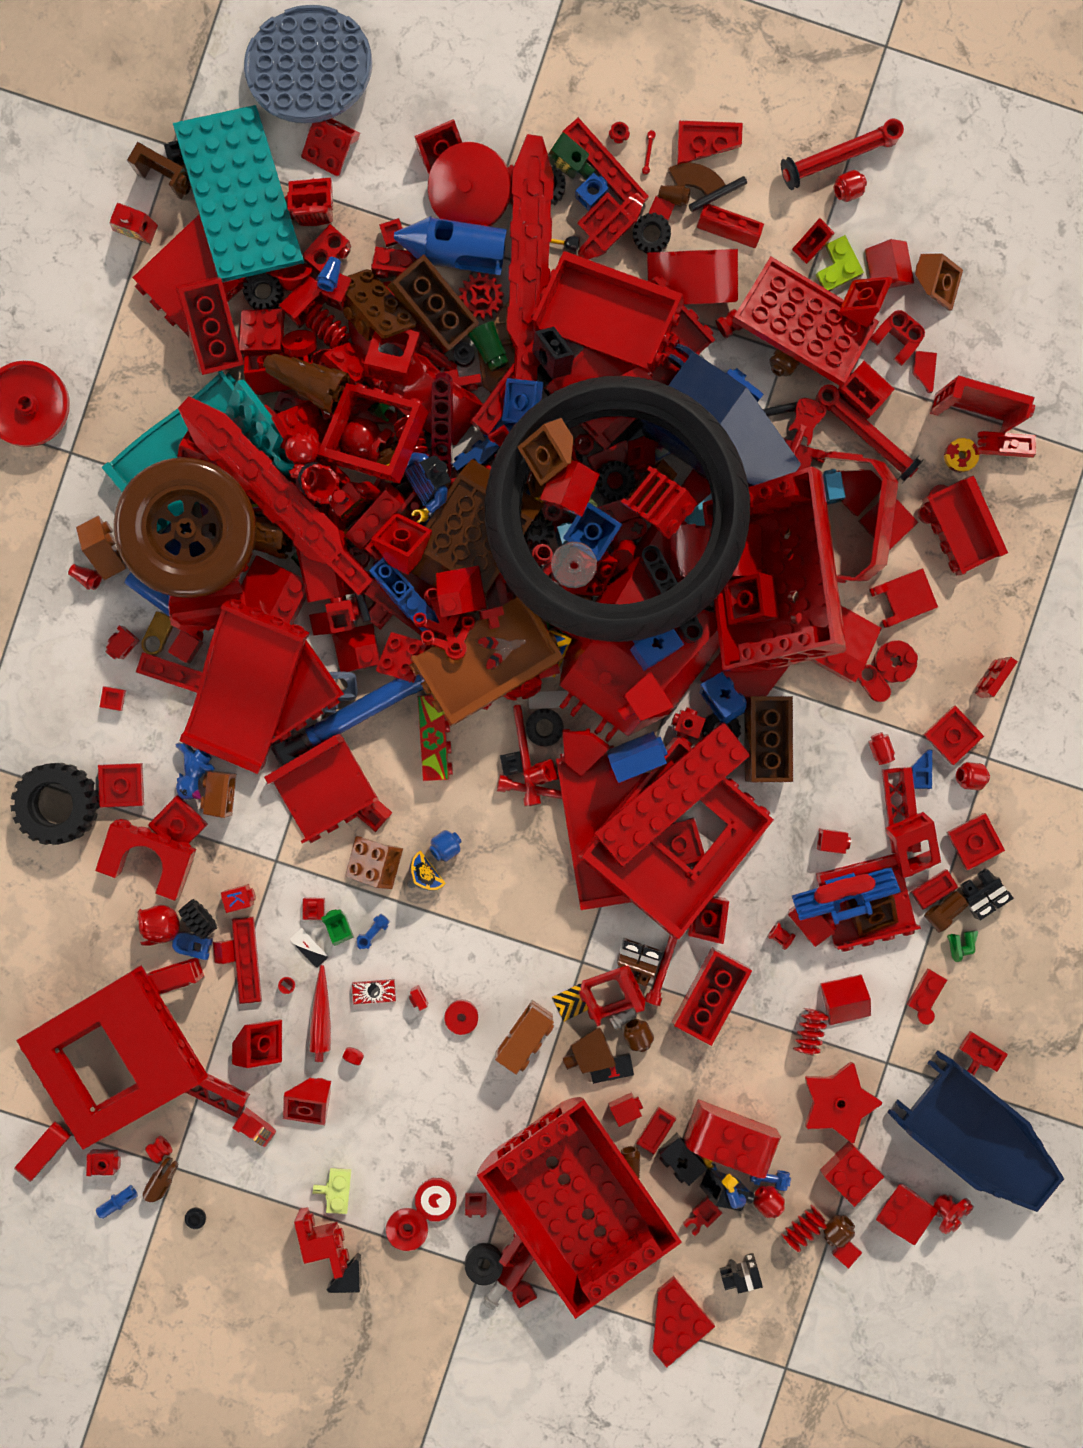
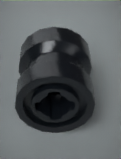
M460 342L454 347L453 357L455 363L462 368H467L473 364L475 354L473 347L469 343Z

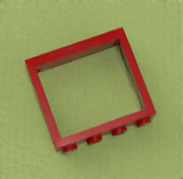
M346 383L318 455L327 463L400 484L429 411L422 405L423 402L418 399L411 398V400H408L397 393L389 395L378 388L371 390L360 383L355 385ZM357 397L411 411L389 466L336 451Z

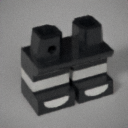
M983 869L977 874L982 882L977 887L970 879L960 884L964 893L963 897L969 904V910L974 918L980 921L996 911L995 908L999 909L1014 899L1001 883V879L994 876L988 869Z
M754 1253L745 1255L746 1262L737 1264L734 1260L729 1259L730 1266L719 1268L725 1291L737 1288L739 1294L763 1288Z

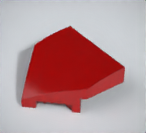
M838 470V472L842 473L846 496L841 502L854 516H859L881 491L882 480L872 470Z
M586 728L585 731L563 729L565 763L582 776L609 749V744L594 733H590V728Z

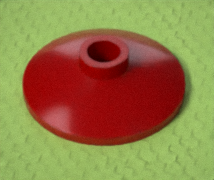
M402 1208L395 1211L389 1217L386 1225V1235L389 1242L395 1248L402 1251H412L419 1248L425 1242L428 1235V1223L424 1215L412 1208ZM410 1224L412 1228L410 1230H406L404 1228V1225Z

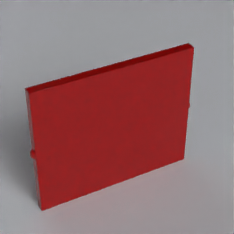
M720 652L700 678V681L704 683L720 672H723L726 677L733 681L734 689L738 694L741 693L744 697L767 696L789 666L763 671H723Z

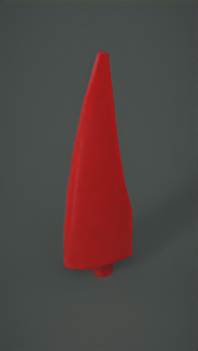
M320 965L311 1014L309 1052L315 1053V1062H323L324 1052L331 1050L330 1008L324 965Z

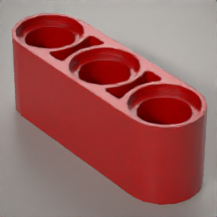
M55 1121L14 1169L31 1182L70 1138L71 1134Z

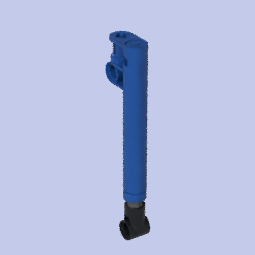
M420 675L416 676L414 683L396 678L338 710L336 713L322 719L315 725L306 728L305 734L299 733L289 741L286 739L271 747V750L282 767L297 758V755L310 750V746L314 745L316 747L329 738L345 732L402 699L422 691L423 688L420 683L423 680Z

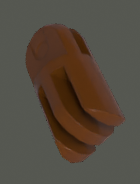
M167 1157L158 1170L153 1172L143 1191L145 1201L156 1202L164 1197L179 1165L176 1160L172 1162L173 1158Z

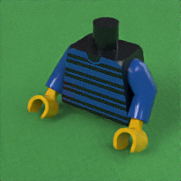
M415 452L410 457L404 475L423 507L426 506L424 509L412 512V516L421 515L420 520L417 521L419 523L427 521L429 513H433L446 502L447 488L451 483V479L446 472V463L439 460L436 455L429 458L427 454Z
M701 1157L708 1169L700 1184V1188L716 1206L742 1211L745 1204L753 1202L754 1193L749 1191L738 1178L733 1177L730 1173L725 1174L718 1171L716 1165L712 1164L713 1161Z

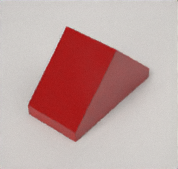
M819 218L792 250L807 264L830 242L835 232Z

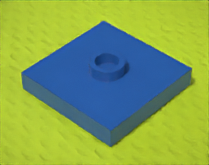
M507 378L502 422L517 423L528 410L541 401L543 382Z

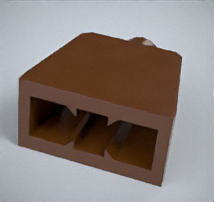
M601 1026L571 1044L573 1054L563 1058L567 1070L579 1065L582 1074L616 1066Z

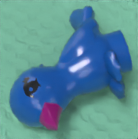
M178 742L176 743V748L183 753L185 775L183 776V774L179 773L176 792L184 800L201 799L198 782L206 771H214L215 768L209 763L212 758L204 751L199 749L194 751L191 746Z

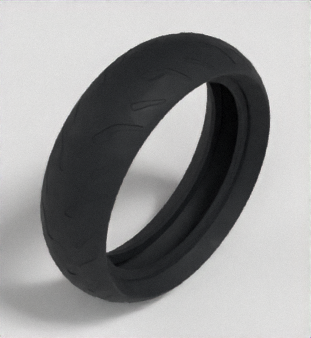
M603 376L586 379L559 389L539 401L520 418L504 439L491 467L486 487L485 525L487 538L493 558L508 586L532 612L546 622L568 633L592 640L623 642L647 639L675 629L694 618L720 594L732 577L745 548L749 531L750 494L747 476L738 451L726 430L710 412L688 395L671 386L640 377ZM632 417L651 422L668 430L691 450L702 466L709 483L713 502V520L705 551L695 567L683 580L666 592L651 599L630 604H604L589 601L568 592L545 574L530 553L523 534L521 522L522 496L531 469L519 451L518 446L548 422L562 418L567 428L571 429L583 422L598 418Z

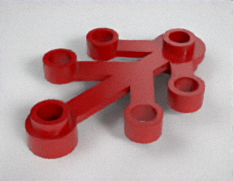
M429 588L424 593V601L429 607H433L439 623L426 619V615L419 612L413 617L414 625L419 628L430 629L423 631L421 634V641L424 645H433L445 650L446 655L450 659L460 660L467 653V646L464 642L470 630L474 629L475 620L471 616L463 617L462 629L456 638L453 631L462 614L451 615L449 620L446 616L441 617L437 589ZM418 618L424 619L422 622L416 621ZM470 621L472 624L465 625V622ZM432 631L445 635L447 641L434 637ZM425 636H430L431 639L426 640V639H424V637H425ZM459 647V650H453L452 648Z

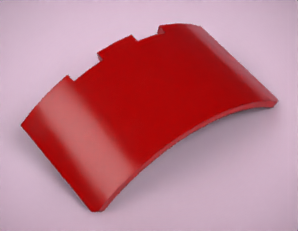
M738 249L647 253L648 281L650 282L655 276L658 278L663 277L670 285L668 289L683 294L684 304L738 301Z
M414 352L408 371L407 385L390 383L386 394L392 395V393H397L408 400L415 398L422 401V405L429 411L423 429L432 434V383L434 377L441 372L427 357ZM443 380L437 382L439 388L445 389L448 387V384ZM454 382L453 445H457L472 425L470 421L482 406V402L474 393L467 391ZM437 403V407L440 410L448 409L446 403ZM398 408L406 416L410 415L411 411ZM440 423L437 425L440 431L448 430L445 424Z
M712 523L707 526H698L696 524L680 525L678 531L670 537L671 571L675 578L686 577L701 559L709 541ZM749 524L745 548L732 576H749L762 573L761 525Z

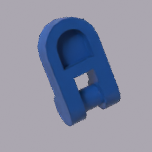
M181 932L172 940V946L179 954L208 960L210 954L208 949L209 945H212L213 938L206 937L205 939H200L199 936L197 937L193 933ZM195 942L201 944L200 950L194 949Z

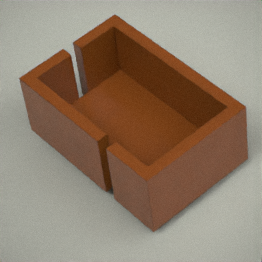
M531 1000L509 1033L512 1036L510 1038L506 1036L496 1050L495 1060L516 1075L519 1070L523 1072L530 1062L528 1059L531 1053L536 1054L541 1047L543 1036H548L553 1030V1014L534 1000Z

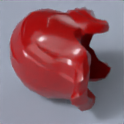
M157 905L148 909L138 910L137 921L139 922V931L141 936L147 939V941H140L142 946L163 944L173 940L178 934L180 921L174 909L165 905Z

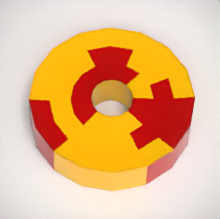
M967 438L954 440L948 444L944 452V460L948 468L959 473L967 472L975 467L980 456L977 445ZM959 452L964 453V459L959 457Z

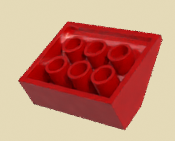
M256 555L241 585L246 594L248 607L259 608L265 614L278 616L284 622L291 625L294 624L307 599L302 577Z
M841 605L846 651L810 661L849 683H856L882 628ZM798 613L796 615L795 620L797 624L800 623L802 619L801 613Z

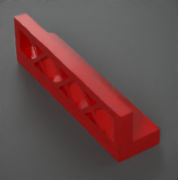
M912 767L882 769L888 826L894 824L893 819L897 813H900L904 820L917 814ZM899 772L900 781L894 787L889 783L888 773ZM895 792L902 796V803L898 808L891 803V797ZM890 838L891 853H896L894 842ZM921 842L908 847L907 852H922Z
M208 1074L209 1077L199 1084L203 1089L198 1091L191 1089L185 1092L236 1118H239L250 1096L249 1093ZM208 1090L220 1095L222 1098L217 1100L211 1099ZM227 1100L240 1105L238 1110L229 1108Z

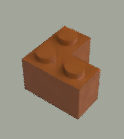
M98 515L76 527L82 552L103 580L127 569L115 546L116 542L111 534L113 530L107 521L103 522Z

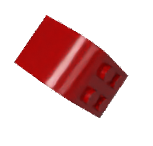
M699 1099L696 1102L683 1136L686 1147L695 1154L758 1178H766L781 1139V1135L776 1128Z

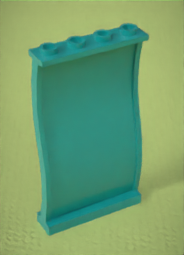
M222 370L218 371V375L192 398L227 415L225 410L236 381L229 372L225 375ZM176 409L133 441L111 462H107L102 466V469L121 492L124 491L128 483L139 472L148 466L162 460L177 458L179 444L188 431L179 410ZM178 500L169 504L168 510L174 516L183 514V502ZM162 518L159 519L157 522V533L161 534L170 521Z

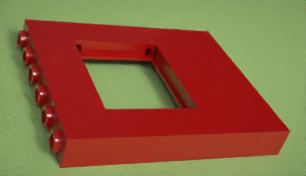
M684 737L673 738L665 747L668 753L667 756H664L667 764L645 772L604 823L691 749L692 744ZM725 777L704 795L700 801L728 825L693 869H690L657 839L650 842L623 867L617 863L595 835L578 854V857L673 938L680 939L774 819L769 816L770 811L761 805L759 807L754 803L755 799L747 792L743 793L738 789L739 785L733 779Z
M142 965L16 1040L82 1150L198 1086L209 1077ZM102 1026L136 1083L96 1105L63 1051V1048ZM58 1048L60 1052L56 1053L55 1049Z

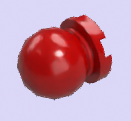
M360 417L346 424L341 436V445L343 450L349 455L376 462L381 457L380 452L386 449L387 445L393 443L395 433L388 428L381 432L379 426L372 420Z

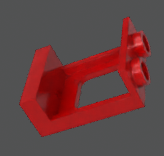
M410 329L383 339L375 331L364 361V376L406 386L408 371L415 349L419 348L420 332ZM381 340L406 345L404 354L399 357L379 352Z
M924 812L885 828L886 834L894 842L898 864L894 865L893 868L903 879L941 863L935 824ZM928 840L929 851L908 859V847Z
M629 965L583 980L581 983L579 996L582 1002H586L589 1017L591 1020L594 1019L597 1027L601 1025V1019L633 1007L636 1013L645 1010V998ZM611 980H616L625 998L605 1006H599L591 988Z

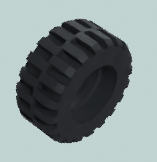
M49 763L32 768V771L22 775V781H17L14 786L17 788V791L11 795V799L15 800L14 805H10L11 812L15 811L16 817H13L15 824L20 823L21 827L19 830L23 834L28 833L29 839L32 841L38 840L40 844L59 845L82 837L84 832L89 831L93 826L91 823L98 816L95 813L96 809L100 808V803L96 802V796H99L98 790L93 788L95 783L92 778L88 779L85 771L78 770L77 766L72 764ZM53 783L63 785L69 791L73 800L71 815L66 821L59 824L46 820L40 812L38 803L42 790L47 785Z

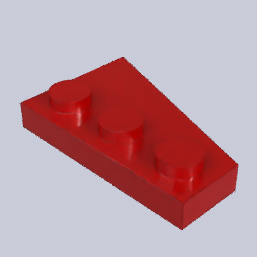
M679 120L677 164L692 162L741 147L743 123Z

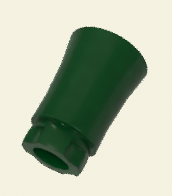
M494 321L484 323L468 333V337L474 343L485 364L488 365L492 372L509 363Z

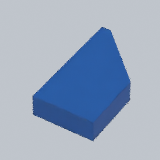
M927 750L911 766L914 789H932L933 750Z

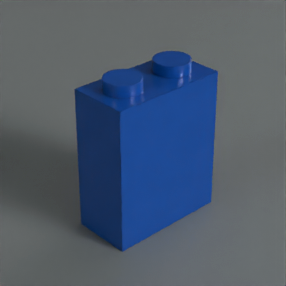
M654 731L606 751L618 783L667 764L664 757L668 755L661 736L656 738Z

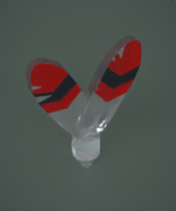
M483 637L478 640V644L483 648L497 650L487 661L486 668L488 670L499 666L513 649L521 647L520 645L526 642L524 639L520 641L516 639L509 642L494 637Z

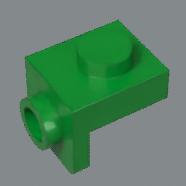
M341 909L331 910L321 917L334 946L354 938L348 919Z

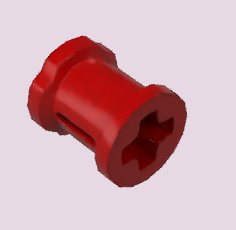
M777 922L767 937L782 945V949L786 950L796 935L794 933L790 934Z

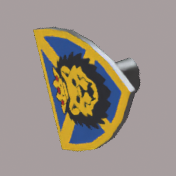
M418 851L411 859V879L407 881L408 887H418L427 891H436L442 888L446 883L422 851Z

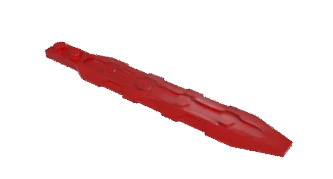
M531 134L526 135L512 170L511 194L513 195L512 221L510 222V238L512 239L511 264H509L508 271L510 293L506 329L515 348L514 379L537 381L538 359L533 354L532 348L535 331H538V329H535L531 315L534 308L538 307L541 301L540 295L542 290L547 288L550 282L549 244L552 239L550 217L554 175L543 136Z
M188 396L178 407V410L195 445L212 462L215 461L220 468L233 476L246 494L263 510L262 513L272 523H276L308 559L328 564L357 595H361L375 579L344 549L339 528L303 495L294 482H290L272 464L273 461L263 451H259L245 437L242 430L225 413Z

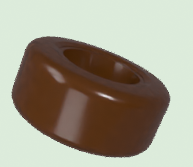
M180 457L154 463L139 472L128 483L116 506L114 537L123 562L130 572L143 584L169 596L196 598L211 595L226 588L242 574L250 562L255 549L257 524L252 504L244 489L233 476L210 462ZM181 500L184 512L179 516H174L168 510V505ZM196 502L208 508V513L201 518L192 515L193 505ZM162 518L171 522V531L169 533H157V522L159 519ZM190 523V529H192V532H186L185 534H182L183 529L181 528V526L183 524L188 525ZM210 523L216 525L214 539H209L202 535L203 525ZM172 539H176L181 543L178 555H173L165 549V545ZM199 541L204 546L205 552L199 556L192 557L189 545Z

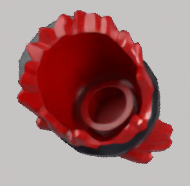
M318 462L295 464L294 469L289 471L291 477L295 478L297 488L305 496L317 503L330 504V501H334L333 495L335 491L340 490L338 486L340 484L339 473L331 470L330 466H325Z

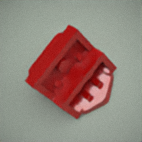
M331 178L288 181V211L293 215L298 225L320 226L333 222V187Z

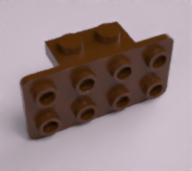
M365 269L347 276L351 278V284L345 295L346 300L343 314L367 341L372 340L375 331L381 338L386 339L416 327L417 321L371 270Z

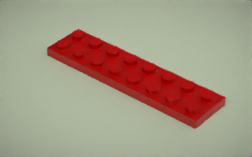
M724 722L720 723L596 830L594 835L617 863L623 867L745 761L750 754Z

